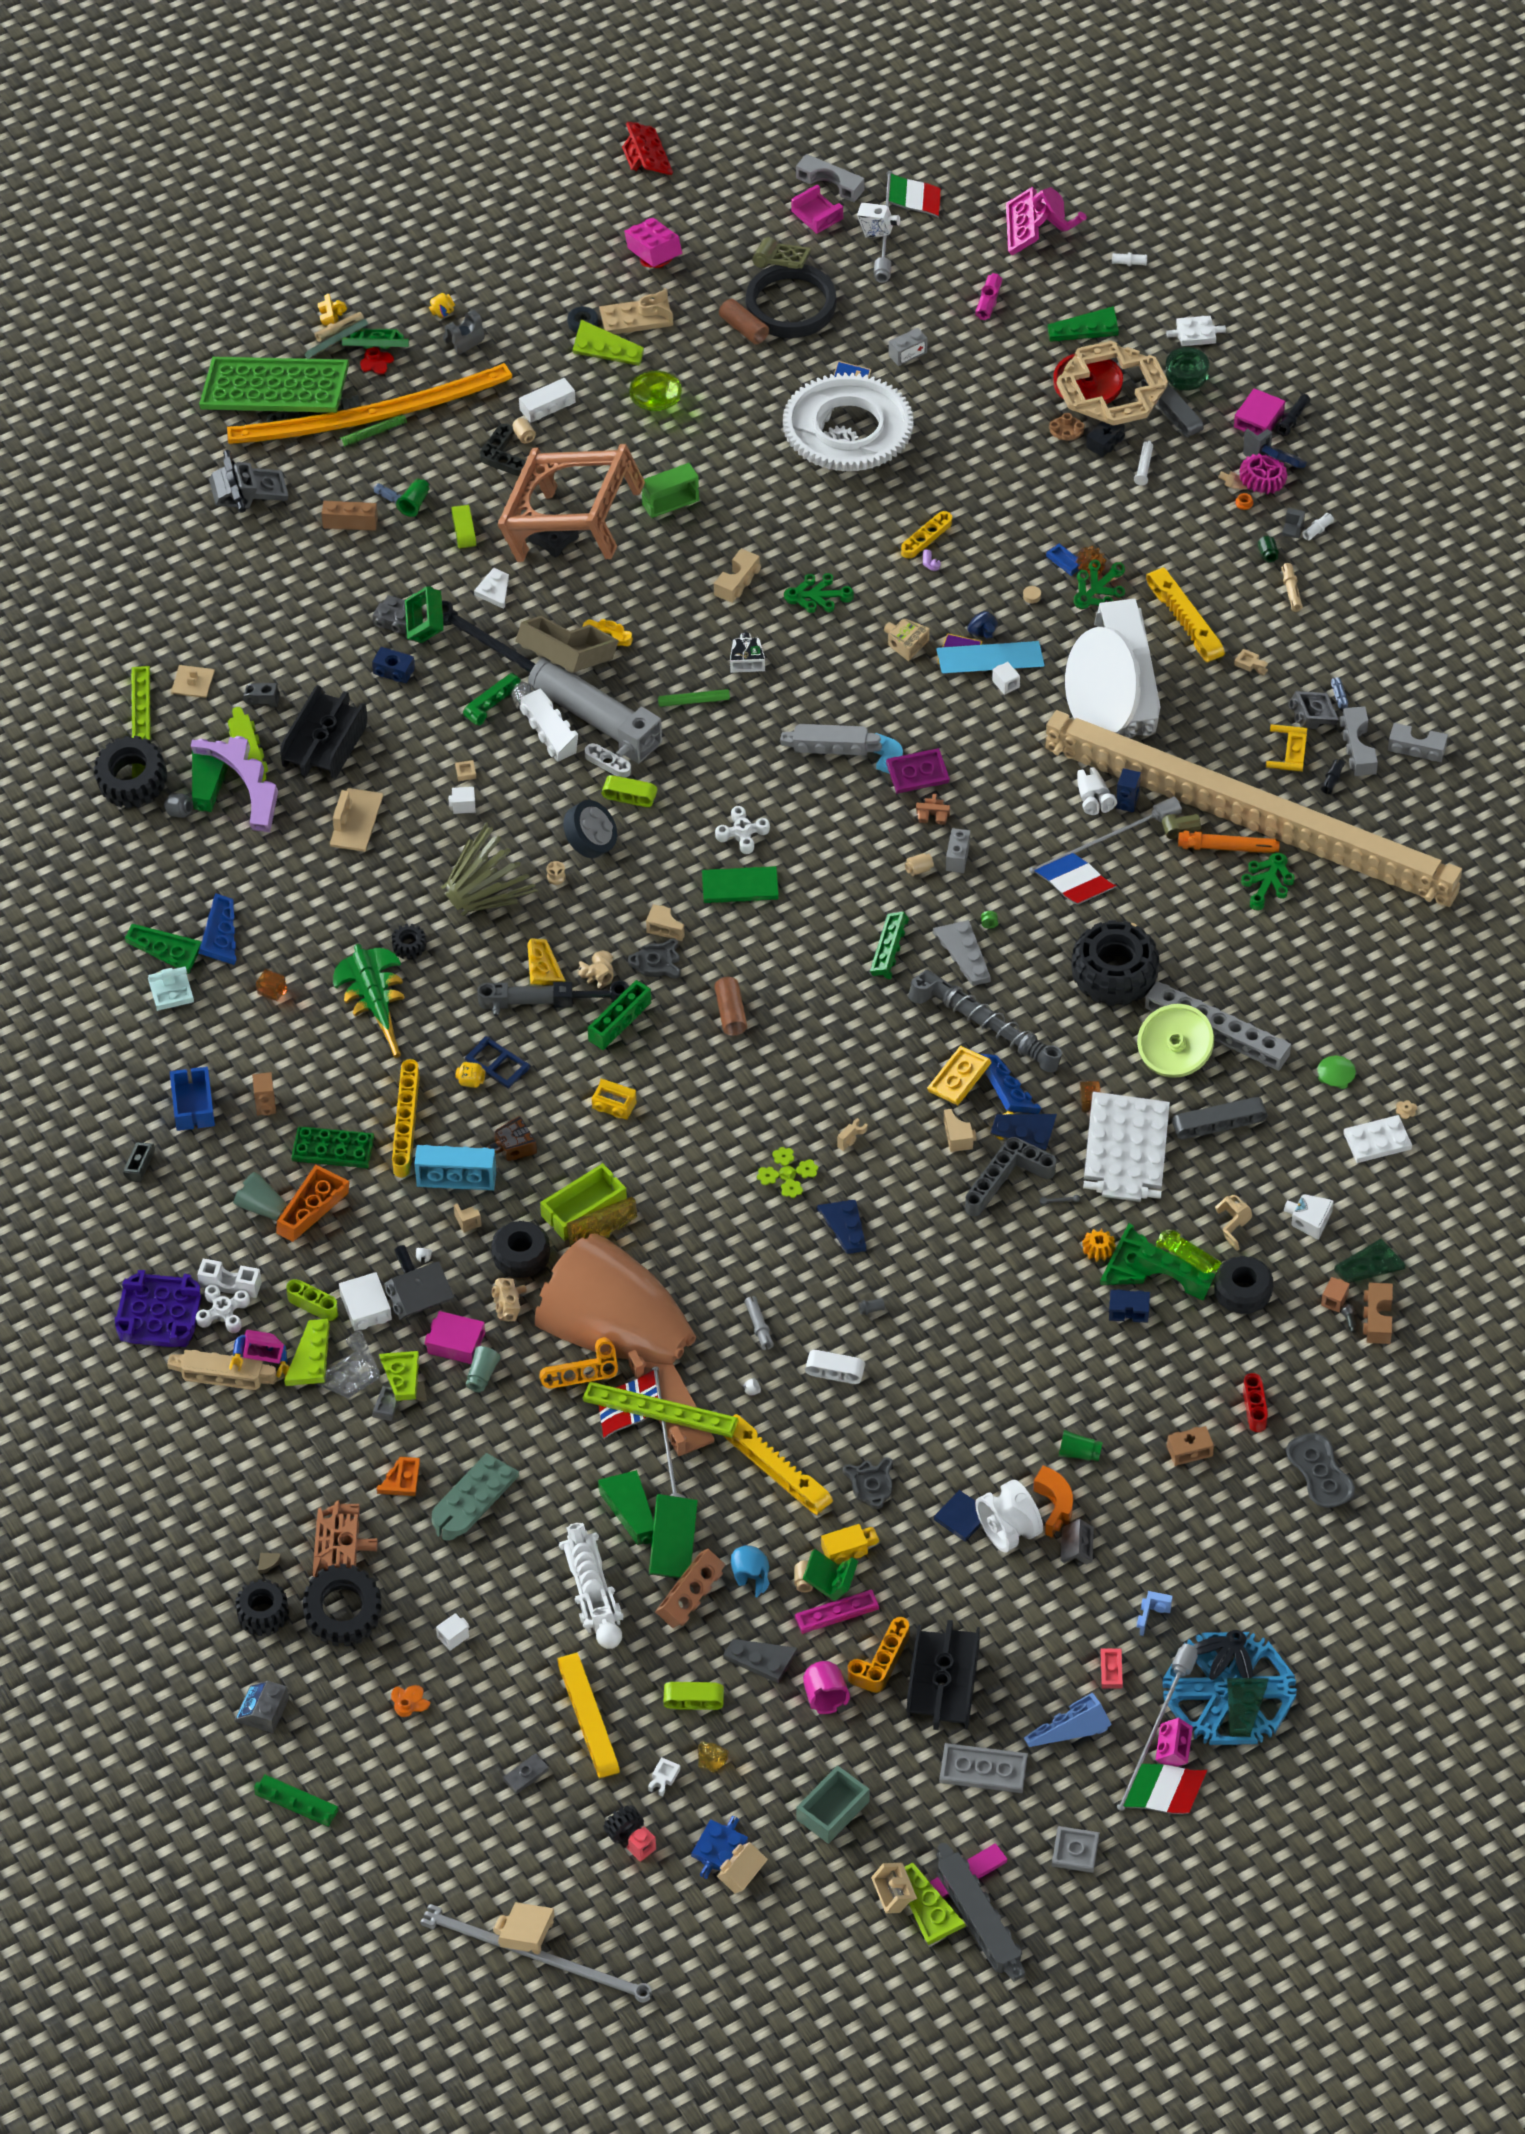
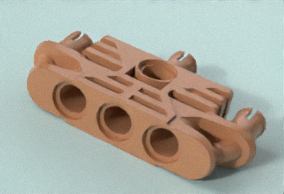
M338 1500L326 1510L322 1511L321 1508H318L313 1562L314 1577H317L318 1572L322 1569L328 1571V1566L334 1565L335 1568H340V1564H346L347 1568H351L352 1565L356 1566L357 1551H377V1538L358 1539L360 1504H340V1500ZM332 1515L330 1518H323L324 1516Z

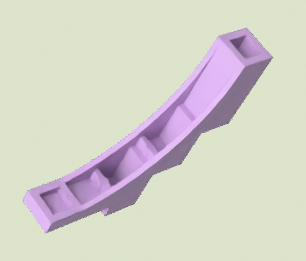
M241 736L229 737L228 744L223 741L192 740L191 748L193 754L209 755L220 759L239 774L250 793V826L252 830L270 832L278 789L276 784L264 781L262 783L264 773L262 762L257 759L248 760L250 750L248 739Z

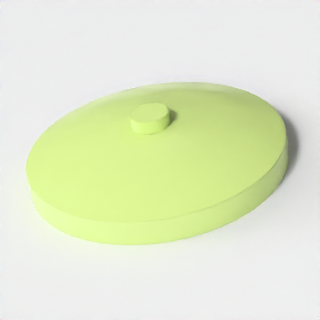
M1171 1004L1157 1009L1145 1019L1138 1033V1050L1145 1065L1156 1074L1170 1078L1184 1077L1196 1072L1208 1061L1214 1047V1032L1207 1017L1198 1009L1185 1004Z

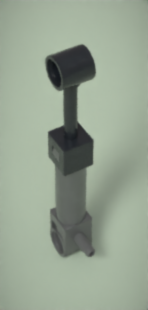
M615 981L611 985L610 990L573 991L572 982H553V986L508 987V983H483L478 987L477 994L479 1006L483 1009H493V1015L498 1017L500 1009H508V1005L554 1004V1008H572L573 998H611L613 1003L629 985L625 981Z

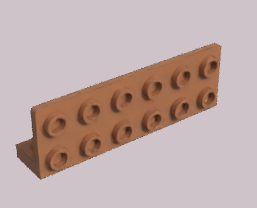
M636 1350L628 1352L629 1367L636 1379L650 1372L652 1367L657 1366L659 1368L658 1378L662 1399L697 1408L673 1364L645 1362L642 1356H638ZM666 1422L668 1438L678 1457L714 1443V1437L710 1432Z

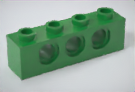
M635 980L588 1026V1041L604 1050L652 1003L651 989Z

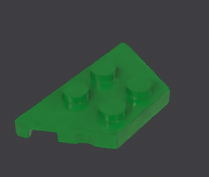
M362 328L350 334V338L343 337L342 346H363V348L380 346L382 349L409 347V339H404V335L397 329Z
M1128 1223L1101 1277L1100 1285L1144 1284L1147 1275L1131 1267L1143 1241L1149 1242L1143 1234L1139 1235L1134 1230L1132 1224Z

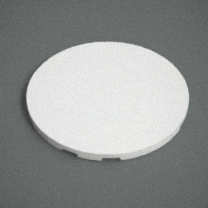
M1092 628L1078 638L1067 661L1065 690L1068 705L1074 719L1079 718L1120 734V731L1130 724L1137 710L1141 692L1138 676L1141 674L1138 660H1135L1131 644L1123 634L1113 628Z

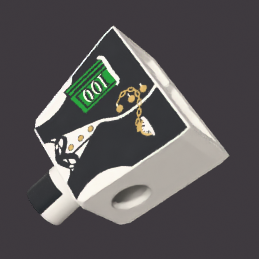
M744 632L740 635V638L734 639L730 656V672L765 671V657L759 638H751L750 633Z

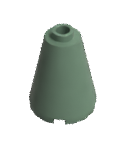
M251 1173L243 1182L244 1187L242 1190H238L233 1203L237 1207L277 1221L288 1204L259 1174Z

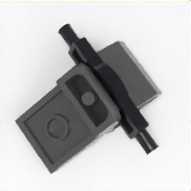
M230 450L223 452L225 467L212 472L209 479L215 505L238 507L240 513L245 512L246 508H250L253 498L287 501L289 497L281 470L252 468L251 463H235Z

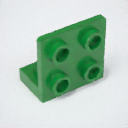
M814 1549L810 1555L803 1580L835 1602L849 1591L858 1561L851 1557L848 1561H843L838 1565L817 1549Z

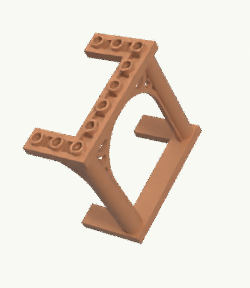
M620 444L618 450L541 453L539 448H532L510 494V498L504 507V511L498 520V527L517 562H524L529 547L525 539L529 535L544 531L591 530L605 559H612L617 544L604 520L623 477H625L633 495H640L645 484L626 444ZM610 465L590 513L546 515L532 509L530 498L538 484L546 499L553 498L558 487L554 479V474L557 470L574 466ZM527 509L525 513L521 514L522 510Z

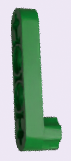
M514 673L508 674L470 702L464 708L463 716L475 725H482L487 718L486 711L519 687L521 679Z

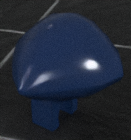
M983 611L972 618L967 626V630L970 634L977 637L993 638L992 634L998 628V621L990 612Z

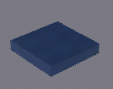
M961 1490L934 1515V1520L965 1542L981 1526L976 1511V1501Z

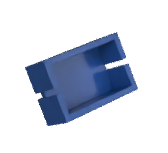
M208 1067L192 1068L193 1083L190 1084L187 1069L170 1071L177 1131L194 1129L195 1125L198 1128L215 1126Z

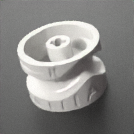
M1010 1480L1000 1486L1002 1491L999 1497L993 1496L992 1493H986L977 1498L975 1502L977 1515L984 1531L992 1543L1004 1553L1018 1546L1020 1535L1027 1539H1032L1043 1532V1523L1039 1510L1029 1492L1017 1480Z

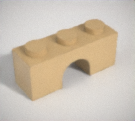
M741 548L732 559V572L736 574L722 572L714 582V595L731 603L737 597L739 598L743 589L751 583L753 576L759 573L761 569L760 556Z

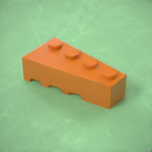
M315 1164L277 1220L276 1234L294 1242L349 1193L350 1181Z

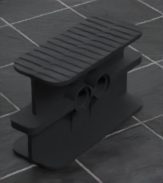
M316 685L281 743L280 755L282 766L287 767L290 762L300 765L301 775L307 776L312 766L329 770L331 778L336 779L367 726L366 704L362 703L359 708L349 706V692L343 691L340 698L323 694L321 686Z
M948 1620L945 1634L921 1631V1625L918 1624L907 1694V1718H910L911 1713L934 1715L933 1730H939L940 1721L965 1723V1729H968L980 1646V1627H977L976 1633L953 1630V1620Z

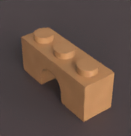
M1369 1282L1368 1290H1364V1302H1367V1306H1364L1363 1318H1367V1323H1363V1335H1367V1343L1391 1344L1392 1316H1383L1379 1312L1391 1311L1393 1284Z

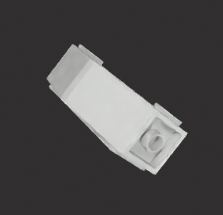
M1136 599L1099 603L1094 625L1097 627L1113 628L1126 637L1134 650L1133 654L1135 660H1138L1141 674L1138 676L1141 692L1137 710L1130 724L1120 731V735L1127 738L1142 734L1144 736L1152 735L1156 732L1161 706L1141 608H1138Z

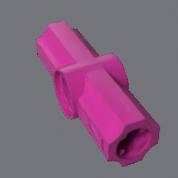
M992 273L988 275L985 286L982 288L981 297L975 315L980 320L990 318L992 310L996 306L997 296L1003 281L1002 277L998 274Z

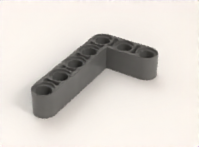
M1017 1137L1007 1139L966 1194V1213L969 1216L980 1215L1016 1165L1044 1179L1054 1177L1056 1173L1055 1156Z

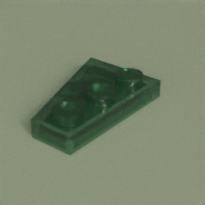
M1381 1238L1335 1265L1334 1271L1342 1280L1351 1283L1404 1270L1406 1264Z
M1227 1678L1230 1737H1251L1269 1678Z

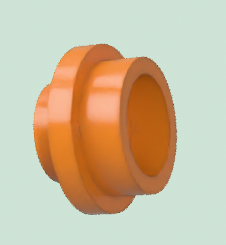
M1242 493L1236 498L1235 504L1241 510H1248L1253 506V499L1249 494Z

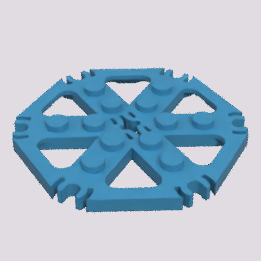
M1228 1632L1202 1633L1201 1635H1196V1640L1200 1642L1203 1639L1212 1637H1226ZM1243 1632L1246 1635V1638H1248L1250 1632ZM1253 1633L1246 1640L1244 1648L1250 1657L1253 1669L1260 1658L1266 1657L1280 1673V1676L1253 1677L1252 1684L1247 1685L1239 1673L1234 1658L1229 1668L1226 1667L1219 1677L1211 1680L1209 1678L1210 1669L1217 1655L1216 1651L1198 1655L1196 1663L1207 1677L1179 1678L1168 1707L1176 1718L1182 1719L1193 1727L1194 1739L1198 1735L1203 1734L1205 1736L1203 1743L1205 1744L1209 1741V1745L1258 1744V1741L1261 1743L1263 1742L1262 1733H1266L1269 1738L1272 1737V1731L1275 1735L1296 1699L1297 1689L1289 1688V1686H1295L1296 1679L1268 1641L1264 1646L1265 1638H1262L1260 1642H1255V1634ZM1190 1639L1187 1640V1644L1195 1645ZM1171 1666L1163 1678V1688L1170 1689L1176 1677V1673ZM1227 1685H1231L1232 1691H1228ZM1163 1691L1164 1701L1169 1691ZM1277 1698L1281 1700L1282 1705L1274 1719L1267 1720L1252 1699ZM1182 1700H1209L1197 1722L1190 1721L1179 1707V1702ZM1230 1708L1246 1728L1247 1733L1245 1735L1222 1736L1218 1733V1729Z

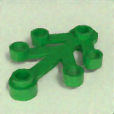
M1096 559L1092 560L1088 565L1090 569V589L1087 592L1085 581L1088 579L1089 574L1086 570L1079 571L1077 574L1079 592L1074 596V605L1078 609H1087L1090 605L1099 606V603H1104L1105 600L1113 601L1109 596L1103 599L1092 598L1095 594L1121 598L1125 594V589L1122 586H1117L1116 588L1104 587L1114 577L1119 578L1124 574L1125 567L1121 562L1113 563L1109 573L1098 581V569L1101 564Z
M830 573L824 574L823 580L810 591L804 590L815 584V576L813 574H807L805 581L796 588H788L784 591V599L787 603H798L809 613H814L817 610V604L823 607L826 612L834 611L835 603L831 600L826 601L823 598L839 597L845 603H849L854 599V591L849 586H844L841 590L822 591L828 585L833 584V575ZM804 598H810L813 601H806Z
M1273 853L1269 860L1249 862L1248 871L1250 873H1257L1261 869L1270 867L1267 872L1254 876L1250 874L1242 876L1241 884L1245 887L1263 881L1258 892L1250 898V907L1253 910L1259 911L1264 908V896L1271 883L1276 890L1278 898L1284 899L1287 897L1288 889L1281 885L1276 875L1279 870L1283 876L1284 884L1292 885L1294 883L1295 876L1287 870L1288 860L1284 854Z

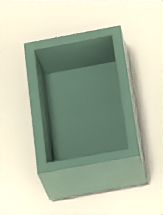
M837 1765L796 1807V1820L829 1844L869 1803L870 1789Z

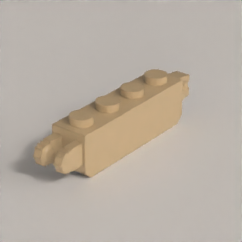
M185 1350L184 1354H170L167 1363L168 1369L181 1372L183 1379L190 1382L257 1390L260 1388L261 1383L271 1385L278 1381L276 1368L272 1365H265L260 1360L241 1357L243 1359L241 1370L238 1371L239 1367L237 1365H233L230 1370L229 1365L234 1356L221 1355L215 1352L206 1353L198 1350Z

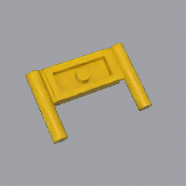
M1271 724L1270 732L1288 733L1285 762L1266 761V768L1303 772L1307 728Z

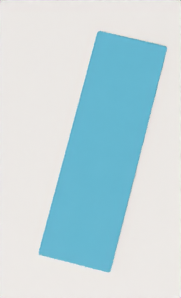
M1039 641L936 648L942 673L993 670L996 666L1009 662L1014 669L1045 666Z

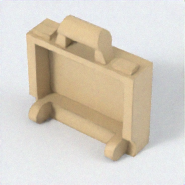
M515 1902L510 1915L499 1916L493 1928L494 1933L500 1935L498 1939L500 1947L527 1952L532 1950L534 1954H540L544 1938L554 1923V1908Z

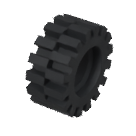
M405 924V927H402V925L398 926L399 930L395 929L394 933H392V947L396 955H400L403 959L405 956H407V959H410V956H413V959H415L417 954L421 956L426 947L424 930L420 929L418 925L415 927L414 924H411V926ZM406 939L416 940L412 944L402 943V941Z
M627 1805L624 1809L621 1807L618 1812H613L614 1815H610L608 1817L609 1820H605V1825H603L604 1830L613 1843L619 1844L621 1841L622 1843L626 1842V1839H629L635 1830L641 1829L644 1826V1819L635 1806Z

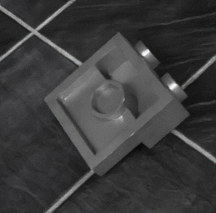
M387 595L384 602L379 603L372 615L373 625L406 635L405 600Z
M1295 691L1289 701V708L1295 712V722L1299 723L1303 728L1317 729L1320 724L1336 725L1339 720L1327 693Z

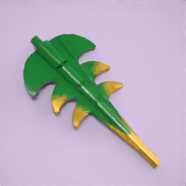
M356 944L353 956L343 959L335 968L333 975L334 987L338 988L344 983L356 981L347 989L344 997L345 1003H349L358 997H364L354 1007L353 1015L357 1016L362 1012L371 1010L390 1045L394 1058H399L401 1053L395 1039L388 1003L402 1000L405 997L399 991L385 989L392 985L402 984L403 980L394 973H381V971L392 966H400L401 962L388 949L374 948L366 951V949H362L360 944Z

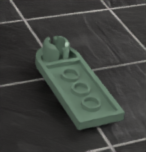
M486 1453L434 1507L432 1511V1524L436 1529L437 1536L439 1537L442 1534V1539L449 1541L466 1533L519 1477V1471Z

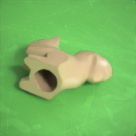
M604 950L594 953L592 965L579 961V978H588V984L597 980V987L599 989L609 985L614 976L611 965L613 956L611 953Z

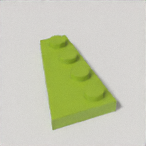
M581 320L572 351L574 354L640 366L644 347Z
M329 1319L308 1321L285 1377V1386L325 1383Z
M914 1863L905 1866L917 1899L908 1904L927 1944L931 1945L966 1927L962 1919L942 1898Z

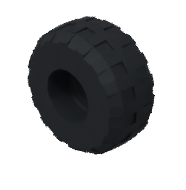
M526 1221L510 1222L502 1226L493 1236L491 1245L495 1266L503 1274L513 1278H527L538 1274L546 1267L550 1258V1243L547 1233L535 1223ZM518 1247L529 1248L524 1252L513 1251V1249Z
M1246 1256L1230 1258L1223 1262L1216 1271L1214 1279L1215 1297L1222 1306L1232 1312L1250 1314L1259 1311L1269 1303L1272 1296V1272L1265 1263L1256 1258ZM1244 1282L1252 1286L1243 1288L1236 1284Z

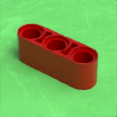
M1250 1373L1245 1376L1243 1385L1248 1424L1252 1431L1262 1432L1267 1427L1268 1418L1263 1383L1258 1374Z

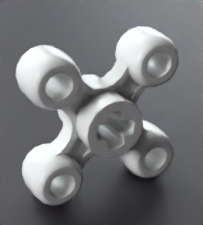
M216 1285L207 1286L204 1292L205 1298L208 1302L213 1303V1307L210 1310H200L197 1312L196 1322L198 1326L206 1328L211 1325L214 1319H217L218 1321L225 1322L226 1328L230 1333L239 1332L242 1326L241 1320L238 1316L233 1315V1311L236 1308H246L250 1304L249 1294L244 1290H240L235 1293L233 1298L229 1299L228 1297L221 1296L220 1290Z

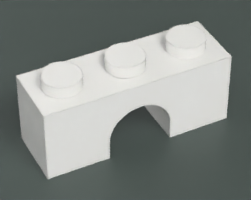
M204 1258L197 1274L200 1288L206 1289L209 1285H216L220 1292L230 1294L244 1290L252 1298H257L262 1283L260 1269L240 1266L238 1273H232L223 1268L222 1262Z

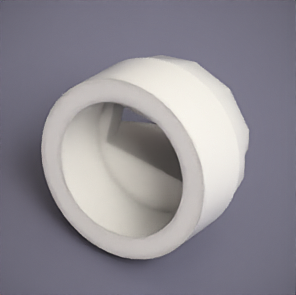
M416 1248V1258L419 1262H421V1257L425 1258V1263L431 1259V1249Z
M755 1378L745 1382L744 1389L747 1395H756L761 1392L760 1385Z

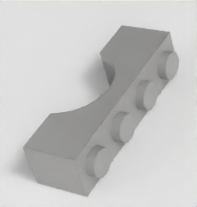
M806 154L796 165V179L808 184L817 181H830L839 187L840 197L853 203L864 191L863 177Z
M1366 707L1343 708V716H1340V726L1344 727L1343 739L1347 741L1346 753L1350 755V769H1353L1354 776L1377 774L1378 761L1375 748L1365 746L1358 739L1359 736L1367 732L1368 716Z

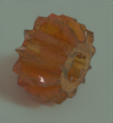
M1093 545L1089 548L1084 547L1077 554L1078 559L1075 563L1079 564L1078 570H1086L1090 577L1088 565L1092 560L1096 559L1101 564L1098 569L1099 575L1106 567L1107 559L1103 558L1105 553L1099 552L1100 547L1094 549Z

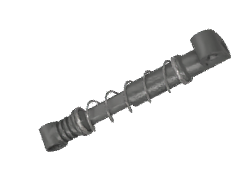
M929 970L923 971L912 979L908 998L912 1002L921 1004L935 996L943 1001L947 1008H954L953 1012L957 1010L968 1017L967 1020L971 1019L982 1026L981 1029L991 1028L997 1032L996 1038L1002 1035L1011 1041L1010 1048L1014 1044L1019 1046L1018 1052L1023 1056L1028 1055L1035 1061H1038L1040 1068L1044 1071L1055 1072L1058 1070L1062 1051L1058 1047L1047 1046L1039 1041L1037 1036L1031 1031L1020 1032L1017 1022L1007 1024L1002 1013L992 1011L988 1004H981L974 995H967L961 987L951 985ZM997 1014L1002 1015L1003 1020H1001L1000 1018L996 1017V1015H997ZM1011 1023L1016 1024V1025H1017V1029H1015L1014 1027H1012V1026L1009 1025V1024H1011Z

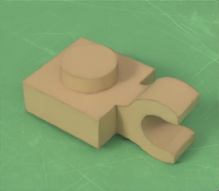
M1243 649L1235 659V666L1249 672L1255 669L1258 674L1264 676L1268 671L1266 669L1268 663L1259 660L1258 654Z
M855 1119L852 1125L849 1124L837 1136V1147L844 1151L848 1146H852L856 1140V1135L864 1134L867 1131V1124L865 1123L862 1127H858L860 1119Z

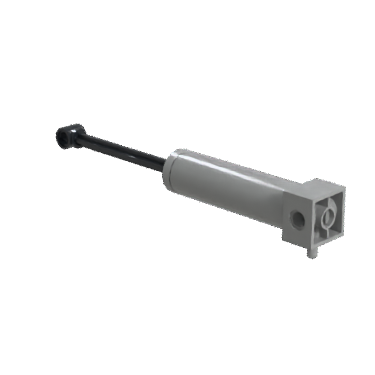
M442 601L443 626L453 624L530 672L528 684L531 688L535 690L541 688L549 699L618 741L619 750L616 752L618 757L625 755L639 764L662 743L660 717L642 706L636 712L582 678L566 671L564 667L551 663L547 658H542L535 664L458 616V612L453 609L451 602Z

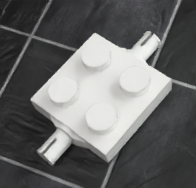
M1211 316L1177 318V330L1166 331L1167 338L1178 337L1181 346L1216 343V333H1226L1225 325L1214 326Z

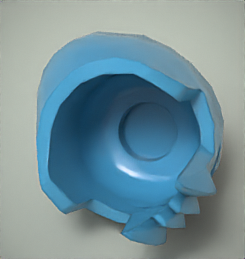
M744 1545L736 1548L731 1554V1566L734 1577L739 1586L746 1585L748 1577L755 1579V1597L757 1598L767 1590L770 1584L768 1580L770 1566L767 1556L754 1546Z

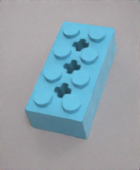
M417 1145L415 1156L417 1187L494 1191L496 1180L495 1149Z

